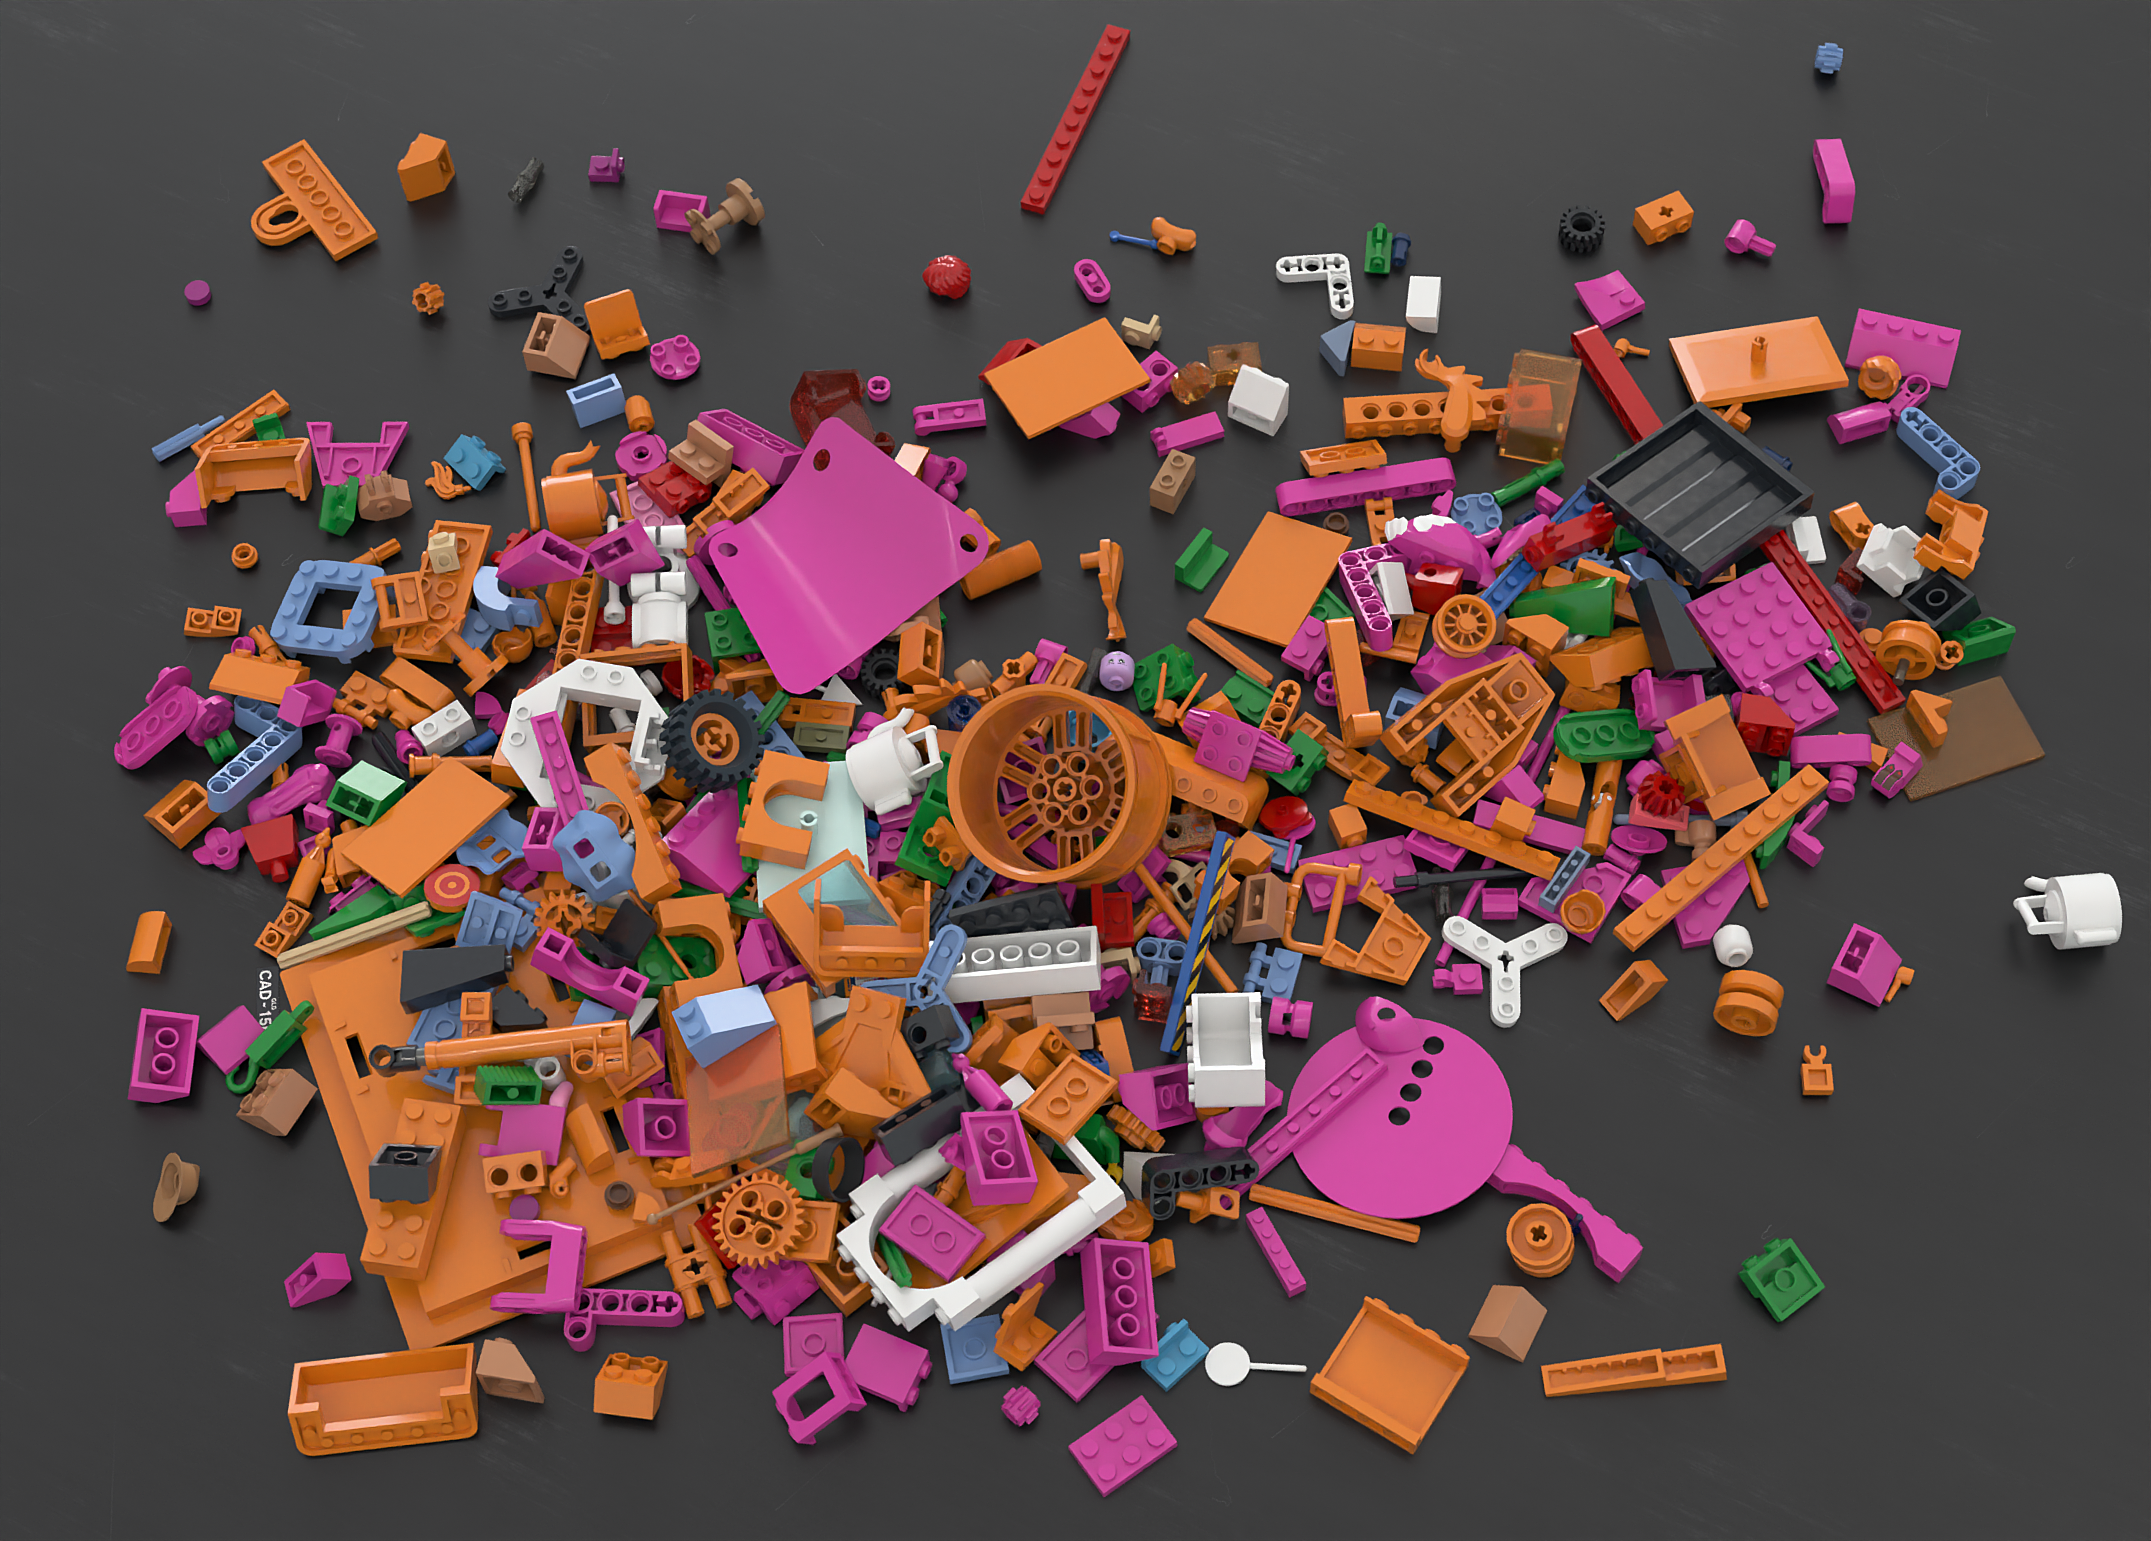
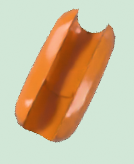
M1157 217L1152 221L1151 233L1158 240L1156 245L1162 252L1172 255L1176 249L1189 251L1196 245V234L1193 230L1175 227L1162 217Z
M392 689L387 694L386 705L392 712L389 720L401 730H407L410 726H415L433 715L430 709L419 707L408 700L400 689Z

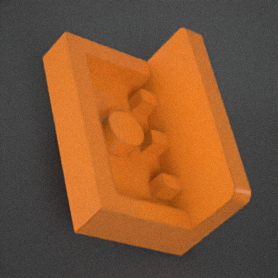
M1566 678L1565 690L1559 700V704L1577 712L1616 709L1620 702V685L1604 683L1602 689L1587 691V687H1574Z

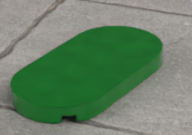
M1611 709L1566 714L1556 724L1553 737L1559 750L1568 758L1581 763L1643 757L1652 748L1655 732L1639 729L1638 719L1634 715V711L1629 709Z

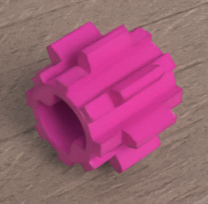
M1020 1386L1016 1390L1012 1387L1003 1397L1004 1404L1001 1406V1409L1014 1424L1021 1426L1026 1422L1029 1425L1039 1415L1037 1411L1041 1406L1040 1401L1028 1388Z

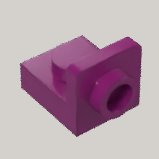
M613 148L612 156H591L588 173L590 181L619 182L620 172H624L625 169L624 157H620L619 148Z

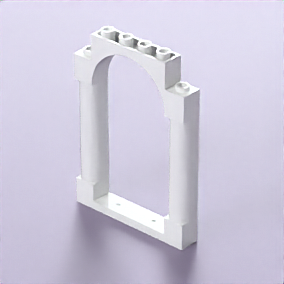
M1019 1073L1000 1086L1013 1102L1011 1110H1018L1035 1092ZM981 1106L974 1112H983L985 1110ZM960 1129L956 1134L962 1137V1130ZM955 1133L941 1138L936 1145L929 1149H923L913 1155L910 1161L899 1164L884 1176L880 1177L876 1174L849 1193L852 1206L849 1208L857 1220L836 1235L840 1244L837 1250L846 1263L850 1260L856 1266L854 1272L861 1282L865 1283L868 1281L873 1287L870 1291L878 1303L882 1304L885 1302L890 1308L887 1312L897 1326L902 1323L909 1332L935 1313L943 1325L948 1323L954 1331H957L1127 1207L1124 1192L1075 1136L1065 1146L1057 1140H1053L1091 1183L1078 1192L1079 1198L967 1280L960 1277L952 1283L931 1289H915L906 1286L900 1288L879 1270L874 1261V1244L880 1227L916 1184L924 1190L953 1168L954 1165L946 1163L945 1158L942 1157L938 1150Z

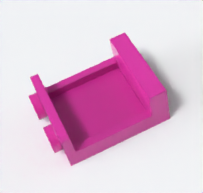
M1645 669L1632 679V692L1634 693L1636 706L1635 715L1638 719L1639 729L1666 731L1668 728L1663 723L1665 720L1706 702L1702 675L1692 674L1684 681H1659L1657 677H1652L1651 670Z
M863 1324L845 1360L858 1388L897 1404L899 1410L906 1412L909 1404L913 1406L920 1391L917 1387L922 1378L926 1379L932 1367L928 1350L866 1324Z

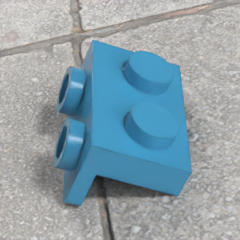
M461 434L444 459L474 489L481 491L495 471L504 473L506 468L500 463L501 458L492 451L488 452L484 448L486 444L480 438L474 435L471 438Z

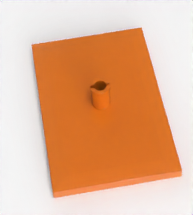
M1818 316L1669 339V348L1694 404L1701 401L1708 408L1848 387L1849 379Z

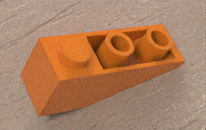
M1556 745L1554 754L1559 755L1557 762L1552 761L1548 777L1552 778L1551 784H1545L1542 792L1544 801H1546L1544 811L1576 820L1583 797L1585 780L1580 762L1568 758Z

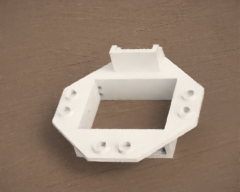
M577 659L513 699L501 752L540 807L558 808L530 718L557 710L562 724L567 700L638 711L639 714L630 749L632 759L630 765L641 780L639 786L642 793L664 779L667 768L664 762L669 757L668 754L661 755L660 747L665 745L666 742L659 741V736L661 732L666 730L661 726L668 716L633 668ZM581 784L590 811L595 812L598 806L610 801L618 802L624 806L620 799L610 790Z

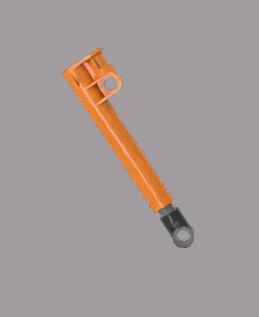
M627 1019L447 1039L440 1042L430 1041L426 1042L425 1047L419 1048L418 1045L389 1047L381 1044L375 1046L369 1053V1063L380 1076L386 1078L393 1077L400 1072L418 1071L421 1066H427V1069L431 1071L441 1068L448 1069L571 1055L572 1069L581 1081L587 1083L607 1077L608 1074L625 1072L626 1076H632L633 1071L631 1031ZM391 1056L389 1063L379 1066L380 1061L384 1057ZM585 1062H593L589 1070L581 1071V1066Z

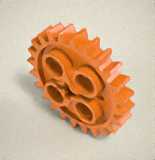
M765 1172L761 1180L756 1173H753L752 1181L750 1182L743 1176L741 1177L742 1185L740 1187L731 1183L733 1189L731 1194L723 1191L722 1194L727 1199L725 1203H716L722 1210L720 1213L713 1214V1217L720 1221V1223L712 1226L713 1230L719 1232L714 1239L719 1244L723 1243L719 1249L725 1254L728 1253L727 1257L733 1262L737 1260V1263L742 1267L748 1262L752 1269H756L759 1262L764 1269H767L769 1260L779 1265L778 1256L783 1255L787 1259L790 1258L787 1249L790 1247L797 1250L798 1247L794 1240L804 1239V1236L799 1233V1229L808 1227L801 1220V1218L808 1215L807 1211L801 1209L806 1203L802 1198H797L800 1192L796 1188H792V1184L788 1180L782 1183L783 1179L777 1174L772 1179L771 1175ZM758 1197L756 1205L748 1208L750 1200ZM784 1206L783 1213L779 1217H774L776 1209ZM743 1211L760 1220L765 1218L773 1225L783 1226V1229L779 1231L765 1223L758 1221L755 1223L749 1217L738 1215L737 1213ZM746 1224L744 1232L736 1235L738 1227ZM771 1233L772 1238L770 1242L762 1245L764 1236Z

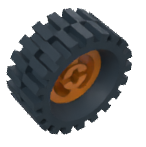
M708 689L703 690L674 708L668 714L669 717L663 721L661 727L666 730L660 733L659 741H665L666 744L660 747L661 755L668 754L669 757L664 763L668 769L672 766L676 769L673 776L677 780L682 777L686 779L684 786L689 789L697 785V792L701 793L709 789L710 793H717L720 790L724 791L753 772L752 770L760 764L758 758L763 756L764 748L758 746L765 742L764 734L758 735L757 732L762 728L760 720L757 722L753 721L752 716L756 714L752 708L746 710L743 707L746 701L742 698L734 701V693L727 691L721 695V689H713L708 692ZM698 727L708 729L696 738ZM722 749L720 759L710 758Z

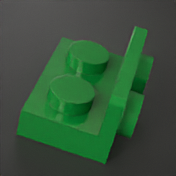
M350 475L345 483H340L338 487L330 484L325 485L318 526L320 530L344 536L354 522L360 478Z

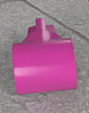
M1746 220L1736 221L1724 240L1725 246L1734 253L1748 252L1749 249H1752L1769 257L1773 255L1776 248L1774 243L1756 236L1757 231L1755 227Z
M1042 638L1035 651L1038 664L1030 678V684H1045L1062 653L1068 654V647Z

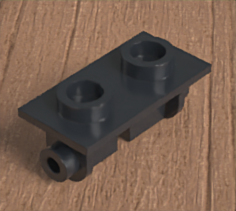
M1720 664L1711 671L1713 677L1708 674L1702 677L1706 701L1725 694L1737 685L1723 664Z

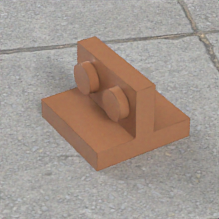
M695 419L688 424L687 439L669 450L668 459L703 484L708 485L713 482L721 488L731 472L734 446Z
M1089 992L1031 996L1034 1029L1050 1022L1078 1051L1094 1049L1092 1025L1095 1024L1094 1012L1090 1011Z

